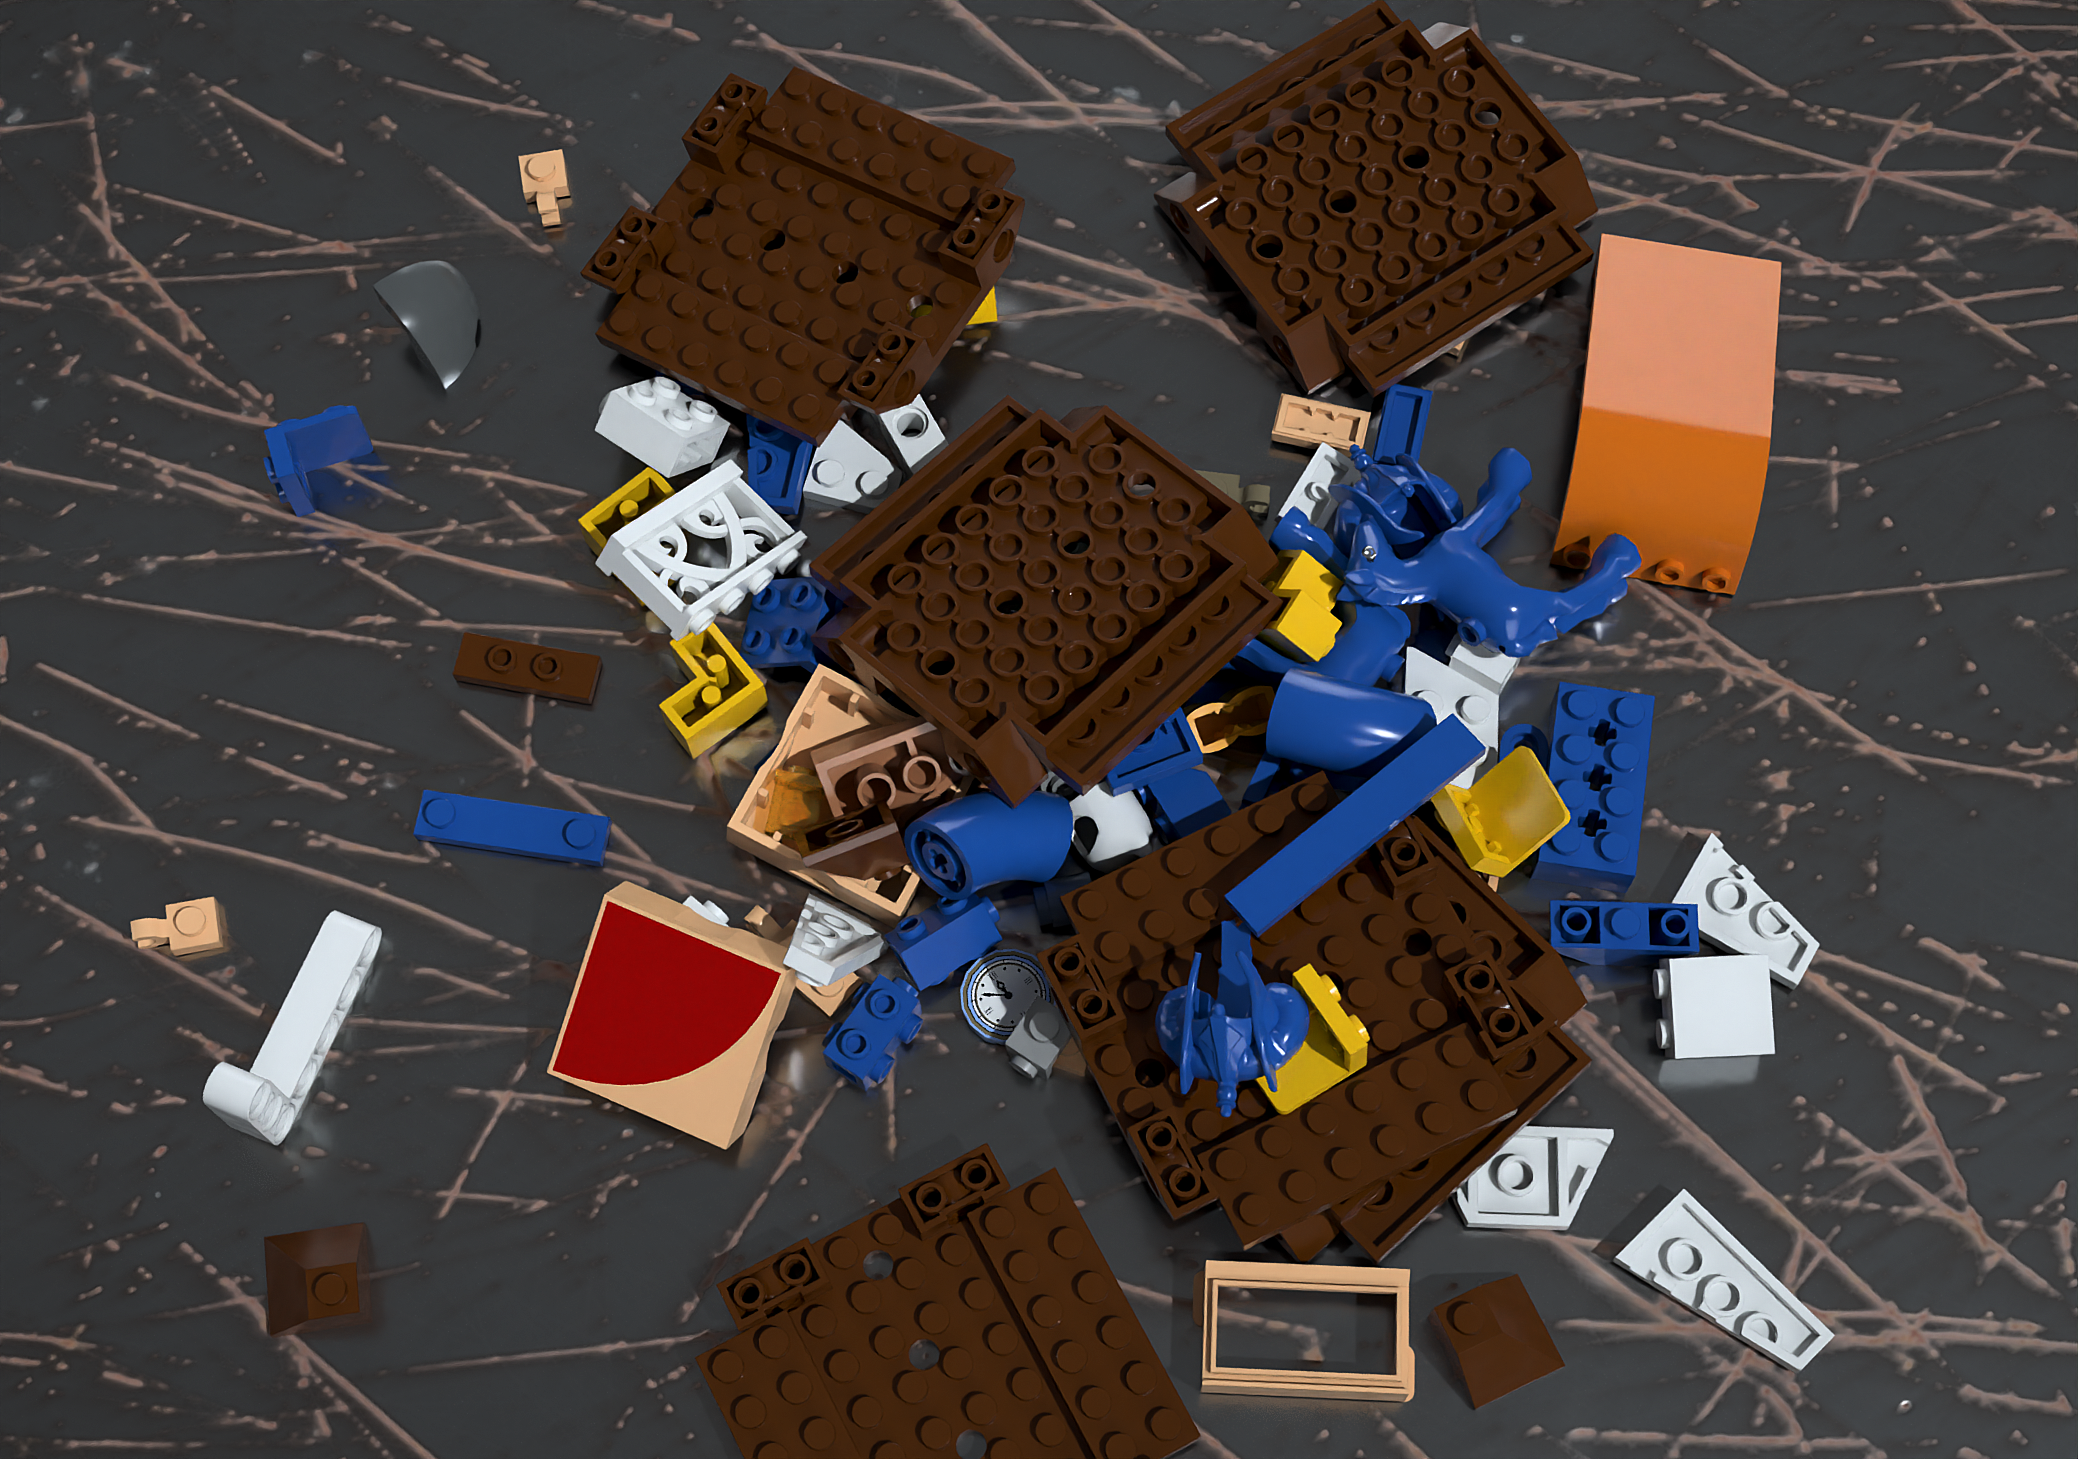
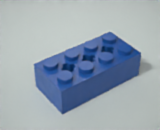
M1559 682L1551 703L1547 736L1548 757L1546 774L1569 810L1570 821L1533 852L1530 879L1627 893L1636 877L1655 696ZM1595 740L1601 741L1605 746L1594 744ZM1590 783L1596 785L1600 791L1591 790L1589 788ZM1585 828L1592 830L1595 836L1585 835Z

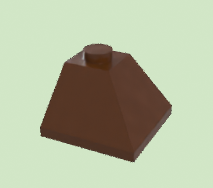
M885 798L794 833L806 868L863 881L873 877L876 881H881L897 875L902 870L901 866L910 863L896 822Z
M364 1222L264 1237L269 1325L272 1338L373 1323L366 1224Z
M1518 1274L1471 1289L1434 1307L1427 1317L1473 1410L1481 1408L1565 1367Z

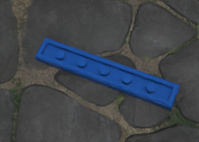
M1453 713L1450 714L1224 896L1225 902L1258 938L1485 755L1486 747Z

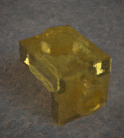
M788 766L787 771L776 769L774 776L775 787L765 827L766 835L773 836L778 831L783 834V839L796 841L794 833L817 825L824 789L820 778L816 777V771L802 766Z

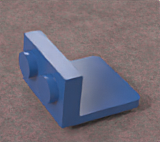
M332 406L325 409L321 414L304 419H287L280 422L276 427L264 430L271 454L270 456L263 457L271 484H275L281 503L290 502L297 517L315 513L305 477L306 472L363 456L374 450L369 434L355 406Z
M812 576L772 580L757 595L753 594L739 654L751 669L801 666L813 674L820 663L844 676L845 669L811 642L810 637L844 607L849 606Z

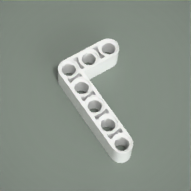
M335 910L328 915L250 1072L221 1062L213 1069L207 1080L203 1092V1102L227 1125L273 1145H279L284 1140L375 957L381 941V928Z

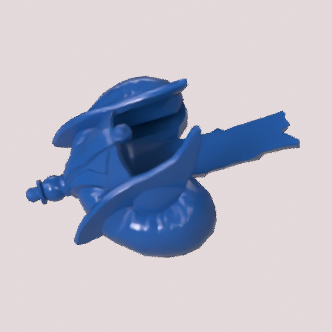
M1353 444L1349 449V452L1352 454L1350 460L1354 461V467L1360 471L1361 479L1352 487L1345 484H1333L1327 488L1331 496L1339 503L1333 530V541L1339 551L1348 559L1350 557L1354 530L1357 525L1363 522L1370 521L1380 527L1394 555L1397 554L1399 559L1404 560L1417 555L1425 548L1424 540L1430 542L1435 535L1449 529L1464 518L1463 503L1456 490L1443 478L1423 470L1413 457L1405 453L1396 454L1395 466L1378 465L1372 463V458L1366 454L1365 449H1360L1359 445ZM1431 605L1438 617L1439 623L1443 622L1445 614Z
M1235 919L1221 922L1222 967L1218 970L1220 977L1216 1001L1210 994L1197 988L1201 953L1195 952L1188 985L1168 991L1158 1006L1155 1018L1156 1035L1160 1046L1180 1069L1181 1093L1184 1095L1189 1091L1194 1077L1217 1082L1216 1098L1218 1102H1216V1107L1220 1108V1115L1225 1118L1232 1114L1231 1109L1236 1108V1086H1238V1082L1254 1080L1265 1076L1272 1092L1277 1091L1275 1071L1282 1068L1301 1049L1308 1034L1310 1023L1308 1004L1299 990L1286 983L1272 982L1264 985L1257 969L1252 963L1251 930L1244 922L1237 927Z

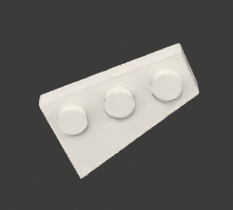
M1711 833L1672 903L1698 904L1700 938L1730 955L1768 954L1770 977L1794 990L1820 944L1779 902H1774L1753 881L1755 877L1743 864L1739 866L1722 849L1724 845Z

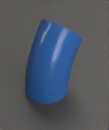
M1292 667L1283 677L1272 704L1266 732V749L1269 755L1369 780L1436 727L1437 718L1431 704L1423 698Z
M1035 790L1013 809L993 791L978 792L942 804L913 821L905 830L904 843L907 855L915 871L929 887L939 895L951 900H964L976 891L999 882L1024 880L1044 883L1054 877L1063 865L1070 848L1073 833V812L1069 801L1060 794Z

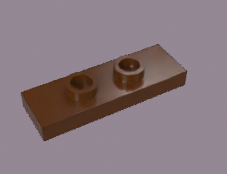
M464 632L453 676L457 681L591 705L602 660L597 655Z

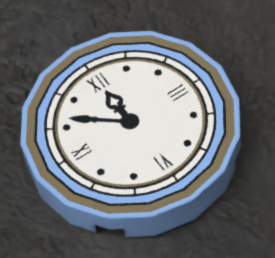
M1017 949L995 950L979 958L966 972L960 989L962 1013L970 1029L984 1041L996 1045L997 1043L1005 1045V1042L1037 996L1056 1006L1038 959L1033 954Z

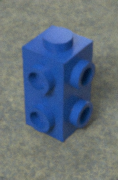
M975 893L964 900H951L941 896L936 904L918 915H911L902 919L895 929L884 935L903 972L920 991L928 986L941 983L949 976L950 972L970 960L983 957L992 946L1003 940L994 924L1000 920L995 906L986 895L979 898Z
M879 974L872 985L865 982L851 1002L850 1006L854 1010L843 1024L837 1021L830 1028L822 1042V1046L825 1047L822 1053L826 1065L864 1091H867L873 1081L878 1084L881 1083L894 1065L895 1059L891 1057L902 1041L906 1044L910 1043L923 1024V1019L920 1018L922 1014L920 1000L916 998L919 994L918 991L899 977H894L890 981Z

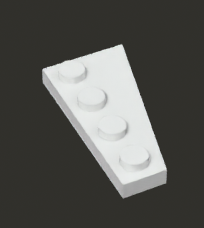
M809 893L783 963L795 969V976L803 982L817 987H821L823 984L828 986L886 954L889 944L884 935L887 933Z
M1685 1189L1612 1260L1622 1268L1796 1374L1835 1336Z

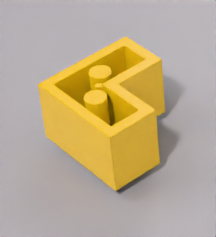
M650 466L578 519L585 542L599 557L612 534L672 497L676 492L655 469ZM652 571L656 576H660V574ZM615 575L642 607L646 604ZM669 579V580H668V587L671 586V585H672L673 583H675L676 581H675V580H672V579Z
M1280 550L1277 554L1279 566L1260 584L1283 600V612L1273 621H1270L1256 638L1279 654L1294 661L1318 662L1333 648L1336 640L1335 634L1342 625V622L1332 615L1330 611L1335 606L1336 594L1343 585V582L1304 550Z
M714 622L697 636L690 632L679 641L673 639L669 642L676 664L691 682L659 704L665 725L692 759L698 757L769 705L764 684Z

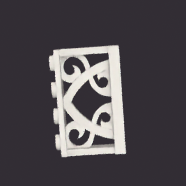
M731 459L612 534L595 563L608 577L614 573L672 630L670 635L676 641H679L690 632H693L696 636L701 634L711 625L716 618V614L722 611L725 615H728L739 606L745 598V594L751 591L754 595H757L772 581L774 574L778 571L782 575L787 574L802 558L798 551L807 539V536L801 530L796 533L740 478L743 471ZM702 515L709 517L711 525H705L699 517ZM685 528L687 531L704 538L716 539L724 537L727 548V568H707L683 562L687 553V542L681 529ZM745 530H755L759 535H756V534H746V535H744V531H745ZM765 540L773 549L766 553L757 550L755 544H762ZM662 541H667L674 546V558L668 555L671 549L661 546L660 543ZM652 571L660 574V576H656ZM669 579L679 582L676 587L678 596L668 587ZM684 591H689L697 597V601L692 605H686L681 600Z

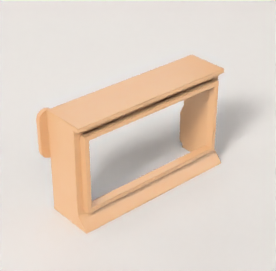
M1206 1260L1204 1271L1198 1272L1193 1280L1192 1318L1197 1326L1202 1327L1201 1392L1410 1401L1414 1396L1415 1354L1413 1349L1409 1347L1410 1269ZM1218 1287L1395 1294L1394 1375L1216 1367Z

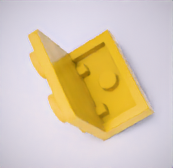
M1519 746L1469 789L1448 784L1430 798L1436 808L1434 815L1437 821L1446 831L1450 832L1458 846L1456 854L1473 871H1480L1501 878L1506 876L1570 821L1569 810L1532 749L1525 746Z
M1310 963L1293 973V988L1301 992L1308 1004L1310 1015L1308 1034L1303 1045L1282 1068L1275 1071L1277 1079L1276 1092L1270 1090L1265 1076L1254 1079L1279 1114H1289L1363 1068L1367 1063L1368 1044L1366 1042L1370 1041V1037L1366 1028L1356 1015L1353 1014L1349 1017L1346 1015L1338 1003L1341 1000V996L1335 984L1326 974L1319 977Z

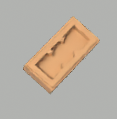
M1282 393L1271 440L1317 450L1321 443L1324 442L1346 457H1351L1352 454L1349 452L1351 445L1356 444L1359 445L1360 449H1363L1371 412Z

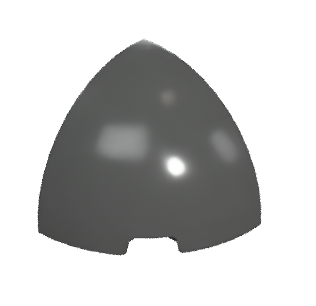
M424 261L401 268L372 286L380 304L407 332L418 359L446 389L464 371L475 352V335L477 322L480 320V312L470 285L454 265L444 261Z

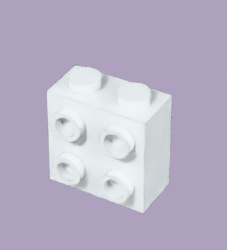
M655 377L610 391L603 398L599 406L601 416L595 431L665 477L670 478L713 462L730 423L718 416L717 410L710 404L700 400H693L682 393L680 386L676 382L665 377Z
M1768 954L1659 959L1660 969H1654L1653 990L1655 998L1662 999L1663 1019H1657L1656 1039L1658 1047L1665 1048V1057L1682 1059L1775 1054Z

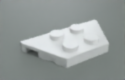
M1406 647L1403 656L1405 661L1403 663L1402 694L1420 697L1430 703L1437 718V725L1453 713L1486 747L1485 755L1449 783L1469 789L1497 765L1499 695L1418 649ZM1431 799L1426 801L1423 805L1431 803Z
M1525 1126L1451 1195L1465 1226L1567 1230L1614 1137V1130Z

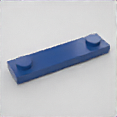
M424 790L413 835L418 840L603 867L612 821L610 817Z

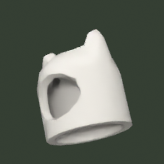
M1104 781L1095 785L1084 796L1079 795L1069 803L1073 812L1071 841L1083 860L1092 868L1107 875L1153 852L1151 846L1153 830L1149 817L1132 790L1113 797L1107 782Z

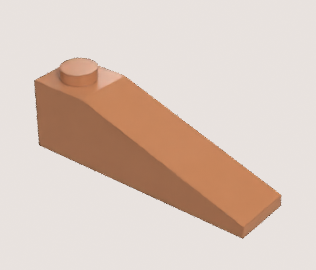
M923 716L860 733L810 752L834 818L885 798L899 831L906 826L905 823L924 807H930L940 799L944 791L963 776L971 774L945 753L942 732Z

